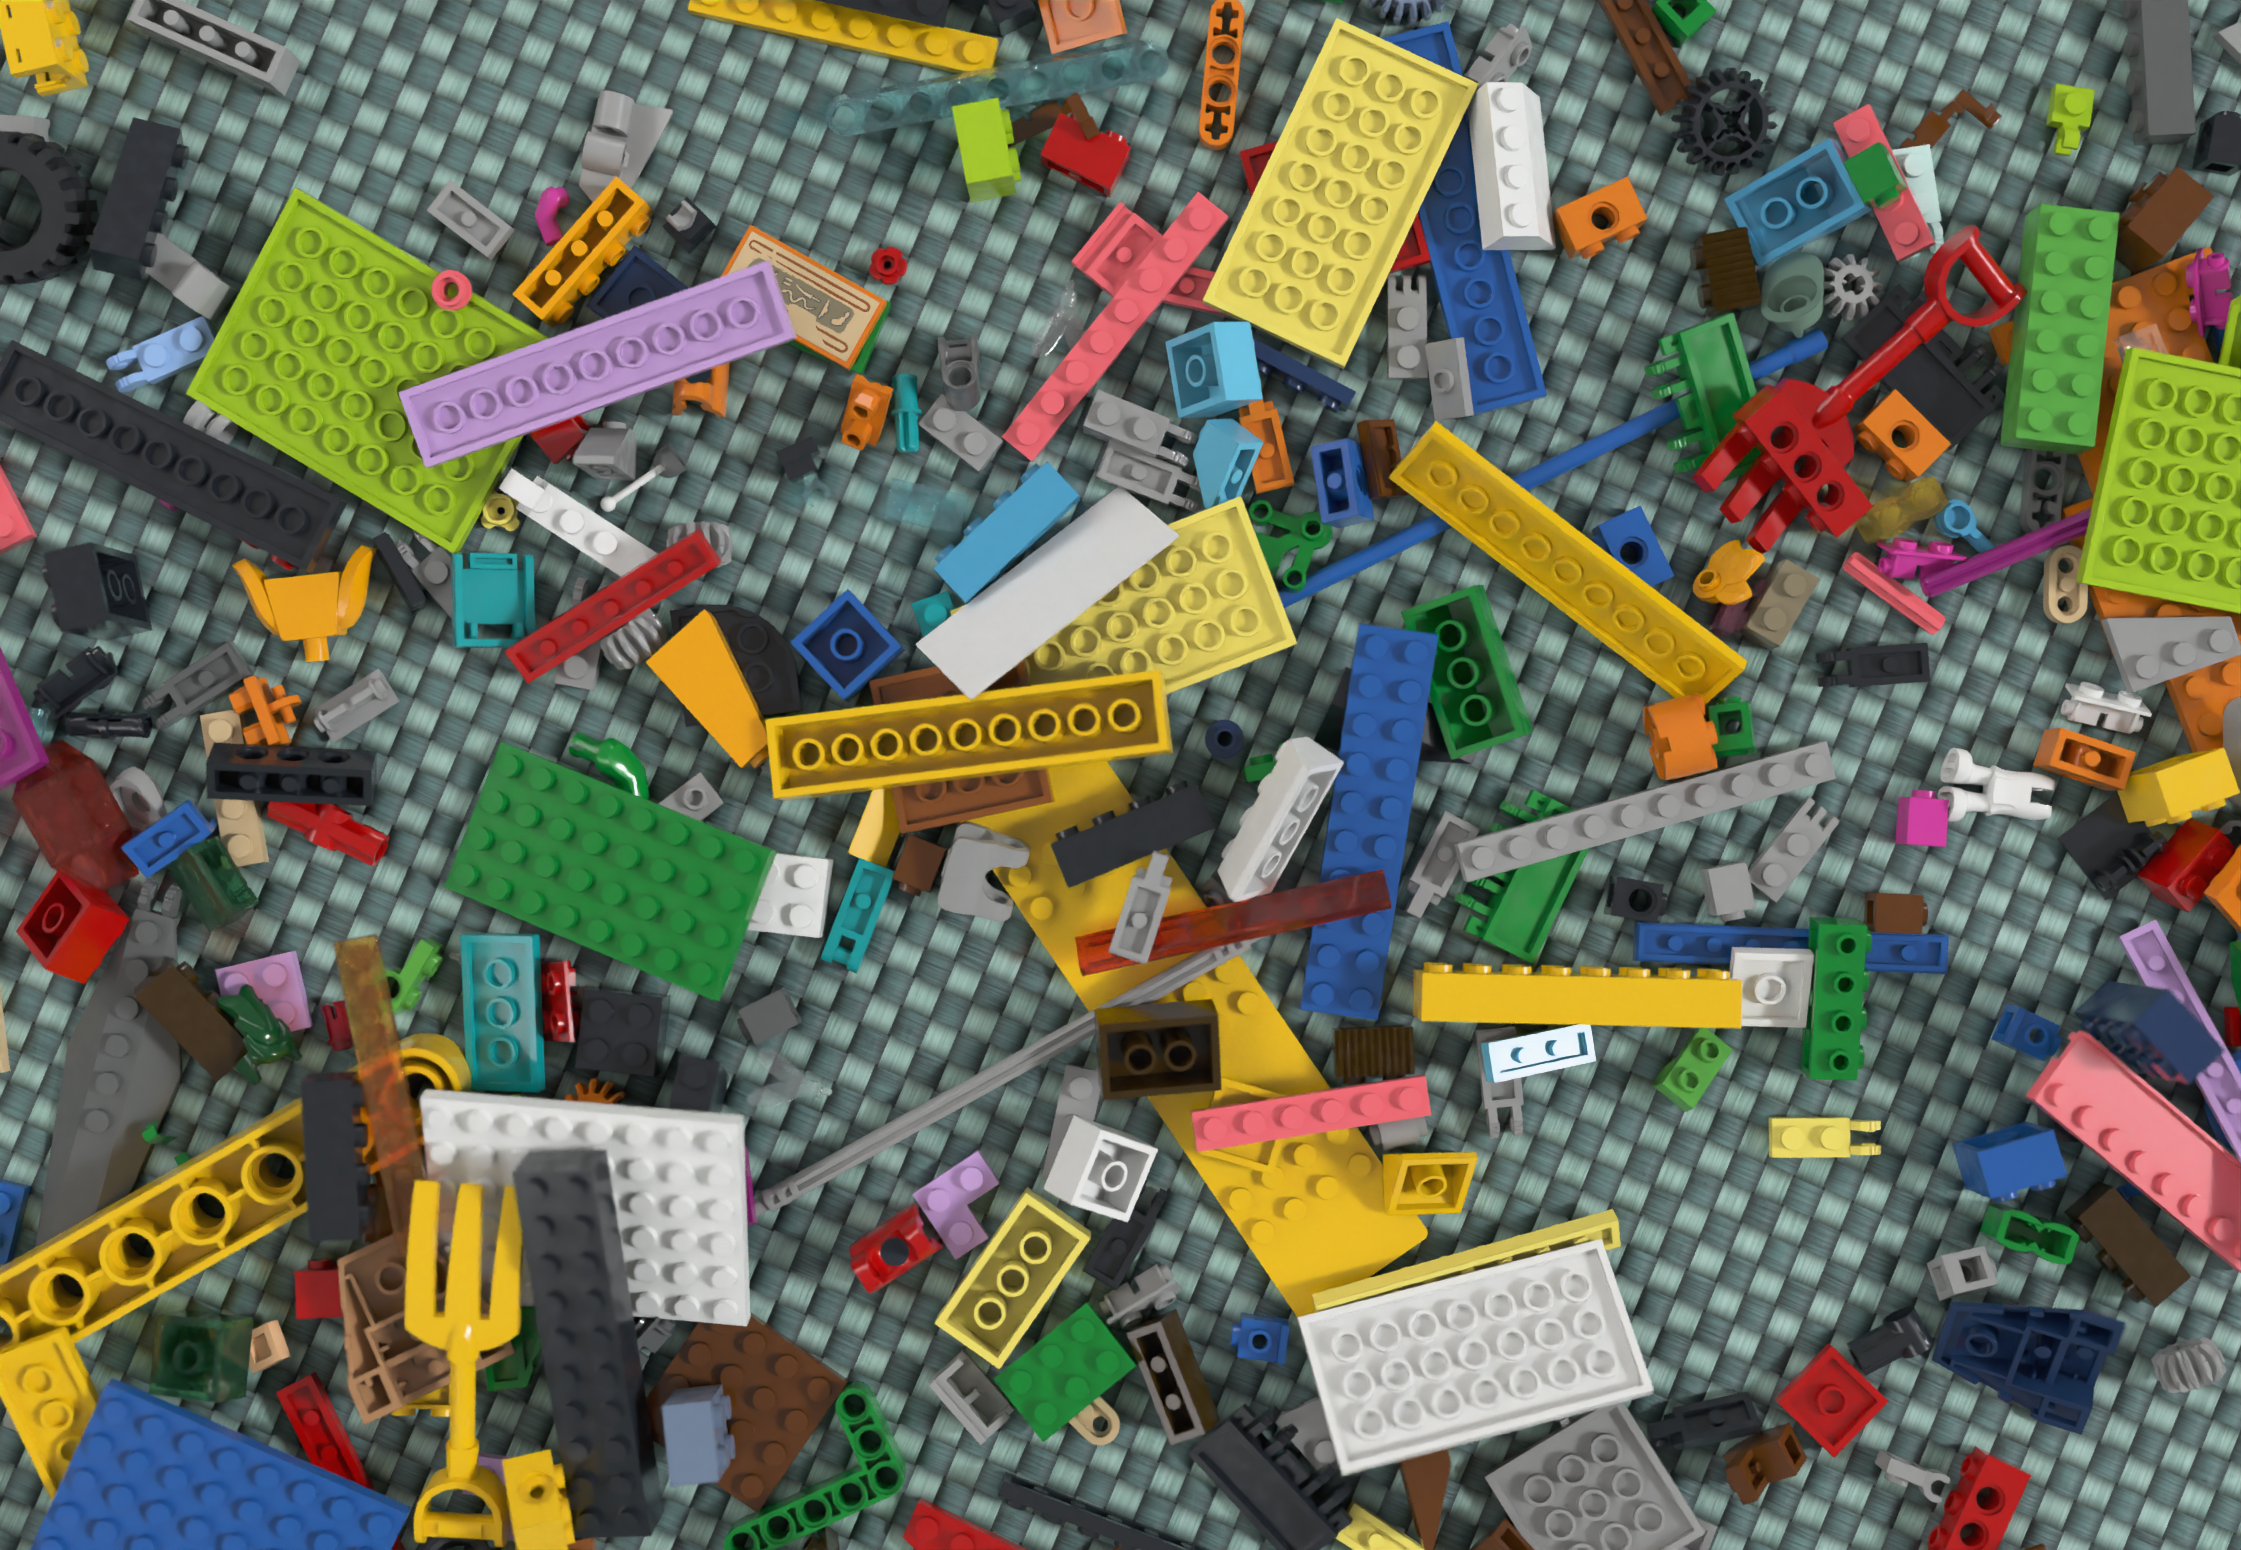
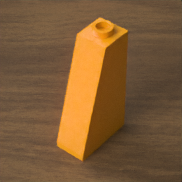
M704 609L649 658L646 664L741 768L747 769L752 765L756 769L769 758L766 722L716 618Z

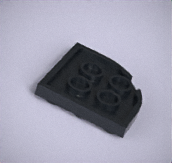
M706 605L670 611L673 637L704 609L716 618L762 716L804 711L799 674L793 652L783 635L767 620L747 609L731 605ZM683 704L686 727L702 725Z

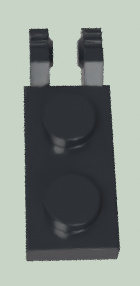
M1928 643L1848 648L1846 651L1816 654L1817 663L1833 664L1839 661H1847L1848 668L1847 676L1825 675L1822 678H1818L1819 687L1849 685V688L1930 682Z
M1147 1180L1144 1182L1139 1197H1141L1146 1188ZM1160 1188L1153 1196L1146 1214L1134 1208L1128 1222L1112 1218L1082 1271L1112 1289L1117 1290L1156 1223L1154 1219L1166 1200L1168 1192Z

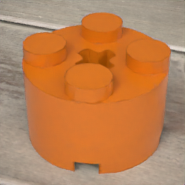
M1700 693L1665 700L1643 707L1645 735L1650 734L1652 745L1648 749L1656 773L1661 780H1673L1717 769L1718 767L1716 755L1711 746L1718 742L1717 733L1712 721L1705 722L1703 716L1705 715V706Z

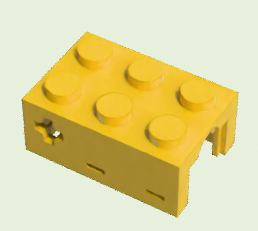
M0 0V29L12 76L17 79L35 74L37 84H34L37 89V93L42 97L88 86L85 73L89 71V65L83 50L79 49L76 36L80 35V25L76 15L70 9L68 0Z

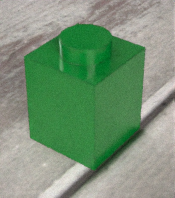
M1880 142L1843 162L1863 203L1870 208L1876 206L1878 209L1888 207L1900 199L1899 193L1908 189L1888 148Z

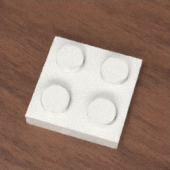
M1732 947L1729 970L1730 978L1742 980L1741 1026L1806 1028L1814 954L1811 949Z

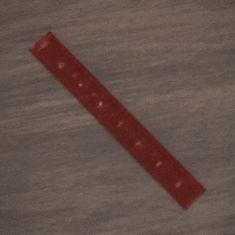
M1376 870L1238 902L1161 918L1147 962L1392 909L1384 870ZM1116 928L1075 937L1079 969L1082 976L1141 963L1109 953Z

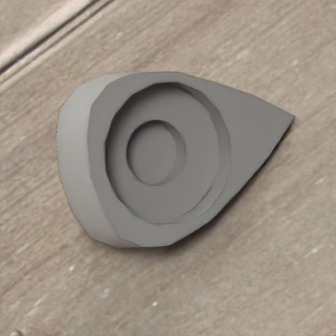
M134 766L127 768L116 777L114 783L109 787L106 799L109 810L121 823L137 832H142L167 814L162 793L154 777L147 775L139 768Z

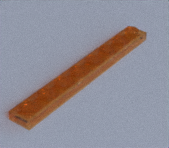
M378 934L339 940L333 944L398 1257L408 1255L415 1180L428 1181ZM439 1230L437 1232V1250L441 1247Z

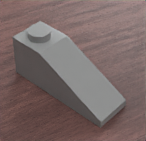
M603 422L602 428H590L573 455V464L596 480L636 481L637 434L631 429H626V423Z

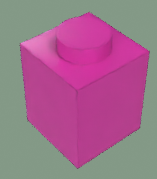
M1912 790L1911 797H1898L1895 844L1946 847L1949 800L1936 799V791Z

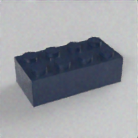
M2107 981L2074 1011L2082 1021L2079 1024L2082 1031L2090 1034L2097 1041L2100 1040L2113 1055L2136 1074L2143 1073L2153 1078L2157 1076L2167 1081L2175 1080L2190 1084L2225 1051L2169 989Z

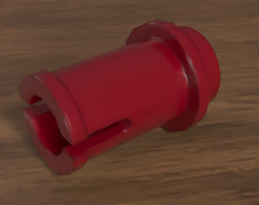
M346 1001L333 1002L337 1018H335L332 1005L326 1004L321 1006L320 1010L323 1014L330 1039L326 1042L327 1046H332L333 1052L356 1047L355 1039L358 1038V1033L353 1034L346 1009Z

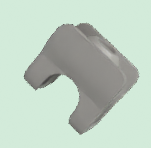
M964 821L958 824L941 873V887L937 898L939 907L946 911L974 915L992 921L1001 922L1008 920L1013 909V899L1006 892L992 887L987 882L985 875L991 869L999 866L1010 868L1025 866L1031 848L1019 838L996 832L973 822Z

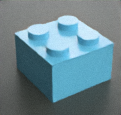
M1250 321L1212 322L1165 342L1178 418L1215 417L1263 399Z

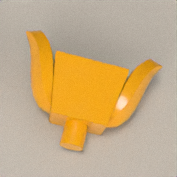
M365 545L360 546L348 560L343 572L269 579L260 568L245 558L232 564V566L239 575L253 610L263 626L272 634L280 636L282 641L303 640L306 663L330 660L327 637L347 635L348 628L354 626L360 618L366 604L371 565L377 549Z

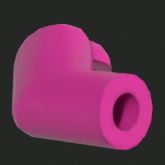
M551 186L545 189L541 194L535 211V219L546 246L556 245L563 237L556 216L559 208H565L569 204L570 199L567 190L562 187L554 188Z

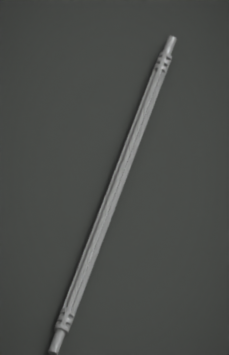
M1276 912L1245 930L1239 928L1230 935H1226L1221 940L1213 942L1210 946L1097 1008L1150 1004L1217 966L1223 965L1228 960L1234 959L1241 953L1252 949L1251 944L1285 925ZM1094 1010L795 1175L787 1177L784 1181L776 1183L773 1187L762 1191V1196L754 1200L756 1217L768 1210L774 1212L780 1209V1207L791 1203L794 1199L802 1197L814 1188L1096 1034Z

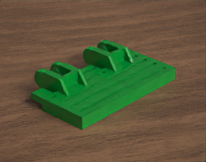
M1724 313L1658 339L1662 356L1676 351L1679 353L1644 367L1646 376H1657L1667 370L1677 368L1679 379L1656 386V388L1651 390L1654 400L1689 388L1690 393L1675 398L1684 430L1701 426L1666 441L1668 450H1679L1695 442H1699L1701 452L1673 463L1675 473L1700 467L1737 424L1732 415L1757 394L1734 313ZM1754 446L1722 482L1743 475L1761 454L1758 448Z
M1532 789L1524 804L1538 811L1536 816L1506 801H1502L1499 807L1504 814L1525 823L1573 810ZM1491 823L1488 830L1496 832L1508 827L1499 823ZM1590 848L1492 875L1504 881L1502 886L1486 878L1470 881V884L1479 888L1482 887L1492 893L1486 905L1475 901V898L1465 893H1457L1454 901L1487 917L1484 922L1469 915L1463 930L1533 964Z

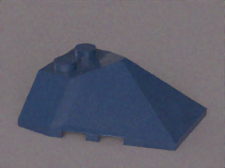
M1951 1301L1933 1352L1932 1361L1975 1385L1979 1381L1998 1391L1997 1397L2008 1404L2012 1400L2031 1410V1417L2042 1423L2082 1435L2092 1410L2095 1383L2107 1354H2115L2126 1322L2080 1309Z

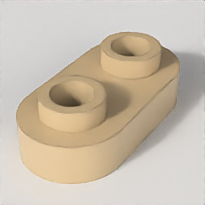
M2065 545L2052 550L2044 562L2043 609L2046 616L2057 624H2068L2078 621L2087 610L2088 585L2076 583L2082 550L2072 545ZM2061 559L2065 560L2068 564L2066 573L2061 572L2058 567ZM2060 598L2067 602L2065 612L2058 608L2057 603Z
M1101 1396L1069 1421L1088 1442L1094 1445H1106L1112 1442L1120 1429V1419L1117 1412ZM1104 1417L1108 1421V1428L1105 1431H1097L1093 1425L1095 1418Z

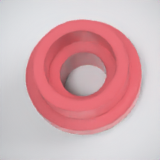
M447 270L438 274L434 279L431 288L432 297L436 304L445 310H460L469 303L472 296V286L464 274L454 270ZM455 283L458 286L459 292L456 297L451 298L448 295V287Z

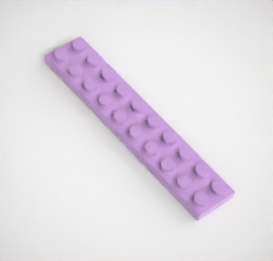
M765 261L398 393L425 468H432L797 339L771 262Z

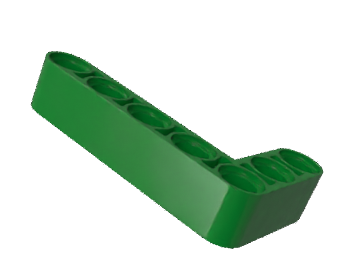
M853 1381L845 1385L836 1401L835 1407L859 1464L764 1507L758 1513L754 1512L740 1518L733 1524L725 1538V1550H775L899 1492L906 1476V1463L876 1396L868 1384L861 1381ZM851 1394L861 1396L865 1401V1408L859 1411L851 1410L846 1405L845 1397ZM868 1430L875 1431L880 1435L882 1443L874 1447L868 1446L863 1442L861 1434ZM885 1466L891 1467L896 1471L898 1479L893 1482H884L878 1476L877 1470ZM847 1483H854L859 1486L862 1495L855 1499L848 1498L843 1493L842 1486ZM813 1499L819 1500L824 1504L826 1512L820 1515L812 1514L807 1509L806 1502ZM774 1516L786 1518L790 1528L786 1531L776 1530L771 1524V1518ZM741 1532L749 1534L753 1539L754 1545L748 1548L740 1546L736 1542L735 1535Z

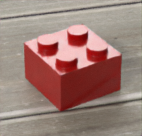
M60 867L16 932L45 970L85 984L91 974L99 968L103 957L114 941L122 935L125 925L130 919L99 882Z

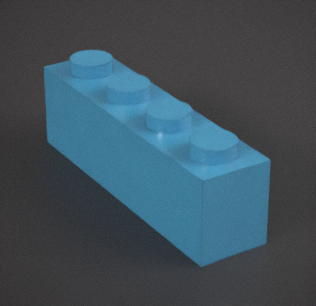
M1048 461L1041 467L1036 463L1029 468L1020 478L1023 484L1013 494L1007 490L992 504V507L995 509L993 513L985 520L981 517L975 519L964 530L963 533L967 537L955 547L951 543L936 556L935 560L938 564L933 568L934 571L965 604L982 593L1080 501V495Z

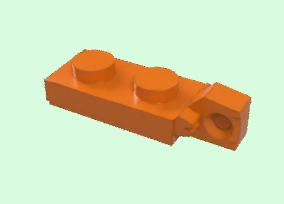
M1262 399L1248 404L1246 407L1239 408V424L1264 442L1251 471L1256 495L1294 486V478L1277 408L1274 409L1273 401L1263 402Z

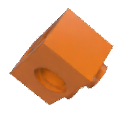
M1628 176L1557 208L1552 215L1553 224L1569 259L1581 255L1583 260L1604 251L1603 244L1617 239L1618 244L1636 237L1640 234L1638 228L1647 220ZM1601 214L1605 216L1609 222V228L1605 230L1596 228L1592 223V215Z
M1896 389L1884 395L1852 428L1858 434L1857 440L1869 452H1877L1886 461L1884 465L1887 471L1899 480L1904 479L1906 482L1918 478L1951 445ZM1893 430H1898L1905 436L1906 443L1904 448L1897 447L1893 443Z
M2064 728L2045 729L2033 767L2106 791L2124 790L2136 752Z

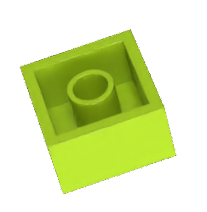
M999 98L952 106L970 202L1015 195L1014 182L1022 180L1016 147L1008 149L1007 145L1014 143L1009 109L1001 110Z

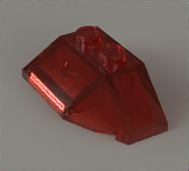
M63 740L43 747L50 763L17 781L12 800L50 867L76 880L91 884L93 888L99 891L107 890L139 875L138 867L121 848L133 838L132 827L93 759Z

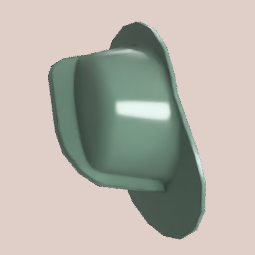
M1794 252L1774 262L1766 271L1762 282V316L1766 320L1773 322L1780 330L1793 332L1797 338H1802L1804 330L1814 325L1823 313L1824 268L1822 261L1816 255L1807 252Z

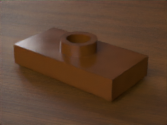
M1394 419L1364 420L1357 423L1370 500L1401 498L1408 495L1404 489L1389 479L1394 468L1401 462Z

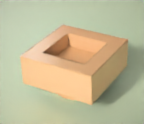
M278 1320L267 1322L239 1336L252 1374L263 1371L291 1357Z

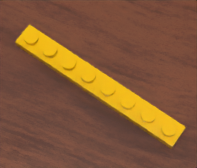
M690 0L688 6L689 14L985 80H991L999 44L998 39L947 27L941 28L816 0Z

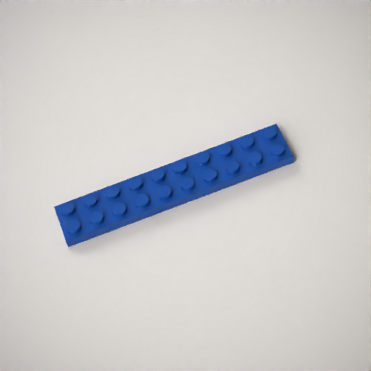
M1449 21L1381 38L1463 76ZM1467 108L1418 211L1430 255L1431 260L1429 264L1449 339L1464 337L1474 411L1473 416L1542 399L1547 396L1510 252L1509 250L1482 249Z
M1358 623L1338 758L1344 763L1334 779L1300 1010L1378 1020L1437 648L1438 634Z

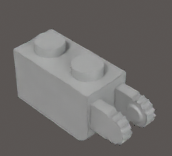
M1099 389L1083 424L1085 434L1107 443L1114 441L1153 458L1158 457L1181 467H1186L1189 459L1178 451L1161 446L1165 436L1168 435L1182 443L1193 445L1198 438L1196 434L1171 424L1170 418Z

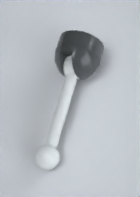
M667 444L655 454L653 459L654 468L614 496L604 497L600 502L601 508L606 512L613 511L617 502L657 475L664 478H674L687 470L685 462L671 444Z

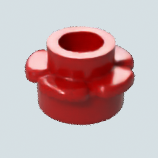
M892 246L887 247V249L879 248L875 250L870 257L872 262L869 265L871 276L875 280H880L885 285L897 283L907 271V262L902 258V252ZM886 262L891 263V267L889 269L884 267V264Z

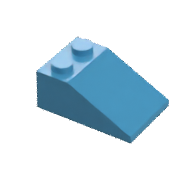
M1831 138L1822 141L1724 199L1738 227H1747L1751 251L1759 267L1810 244L1873 210V208L1863 203L1843 164L1847 158L1838 141Z

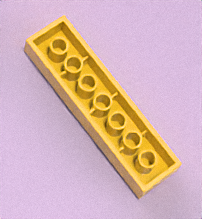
M1424 962V969H1414L1413 1016L1421 1021L1741 1028L1742 980L1730 978V971H1721V969L1698 968L1697 976H1690V970H1682V968H1658V975H1650L1651 969H1643V967H1619V974H1611V968H1604L1603 966H1580V973H1571V967L1563 965H1541V972H1531L1532 967L1523 964H1502V971H1492V966L1483 963H1463V970H1452V965L1447 963Z

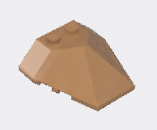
M410 1226L337 1260L341 1309L344 1318V1345L347 1354L348 1389L364 1425L450 1384V1362L446 1358V1350L420 1340L405 1328L406 1272ZM438 1250L437 1311H445L449 1261ZM481 1296L482 1314H490V1305ZM511 1340L497 1347L479 1351V1358L476 1360V1371L516 1353Z

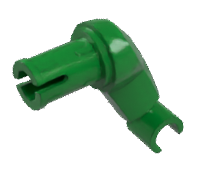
M577 733L573 736L570 743L582 747L578 749L569 746V752L572 756L594 762L601 773L614 781L616 787L650 800L645 767L626 745L615 738L600 741L583 733Z

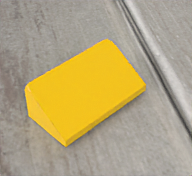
M891 788L872 790L848 850L850 855L883 867H887L900 834Z

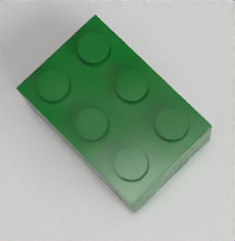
M1087 1302L996 1376L994 1380L1041 1441L1044 1442L1138 1365V1363L1091 1303Z

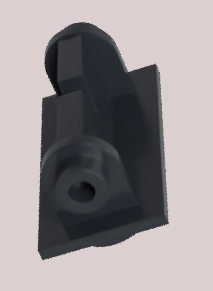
M96 646L94 649L88 647L66 663L67 669L74 674L70 678L58 669L37 684L38 689L33 694L41 704H45L48 701L52 719L56 720L65 712L75 710L82 700L97 689L100 690L107 687L113 681L114 677L118 675V671L111 652L106 654L99 646Z

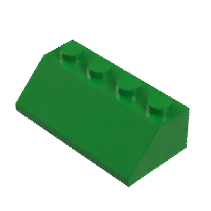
M1474 585L1401 611L1406 629L1438 634L1429 696L1451 760L1533 733L1483 585Z

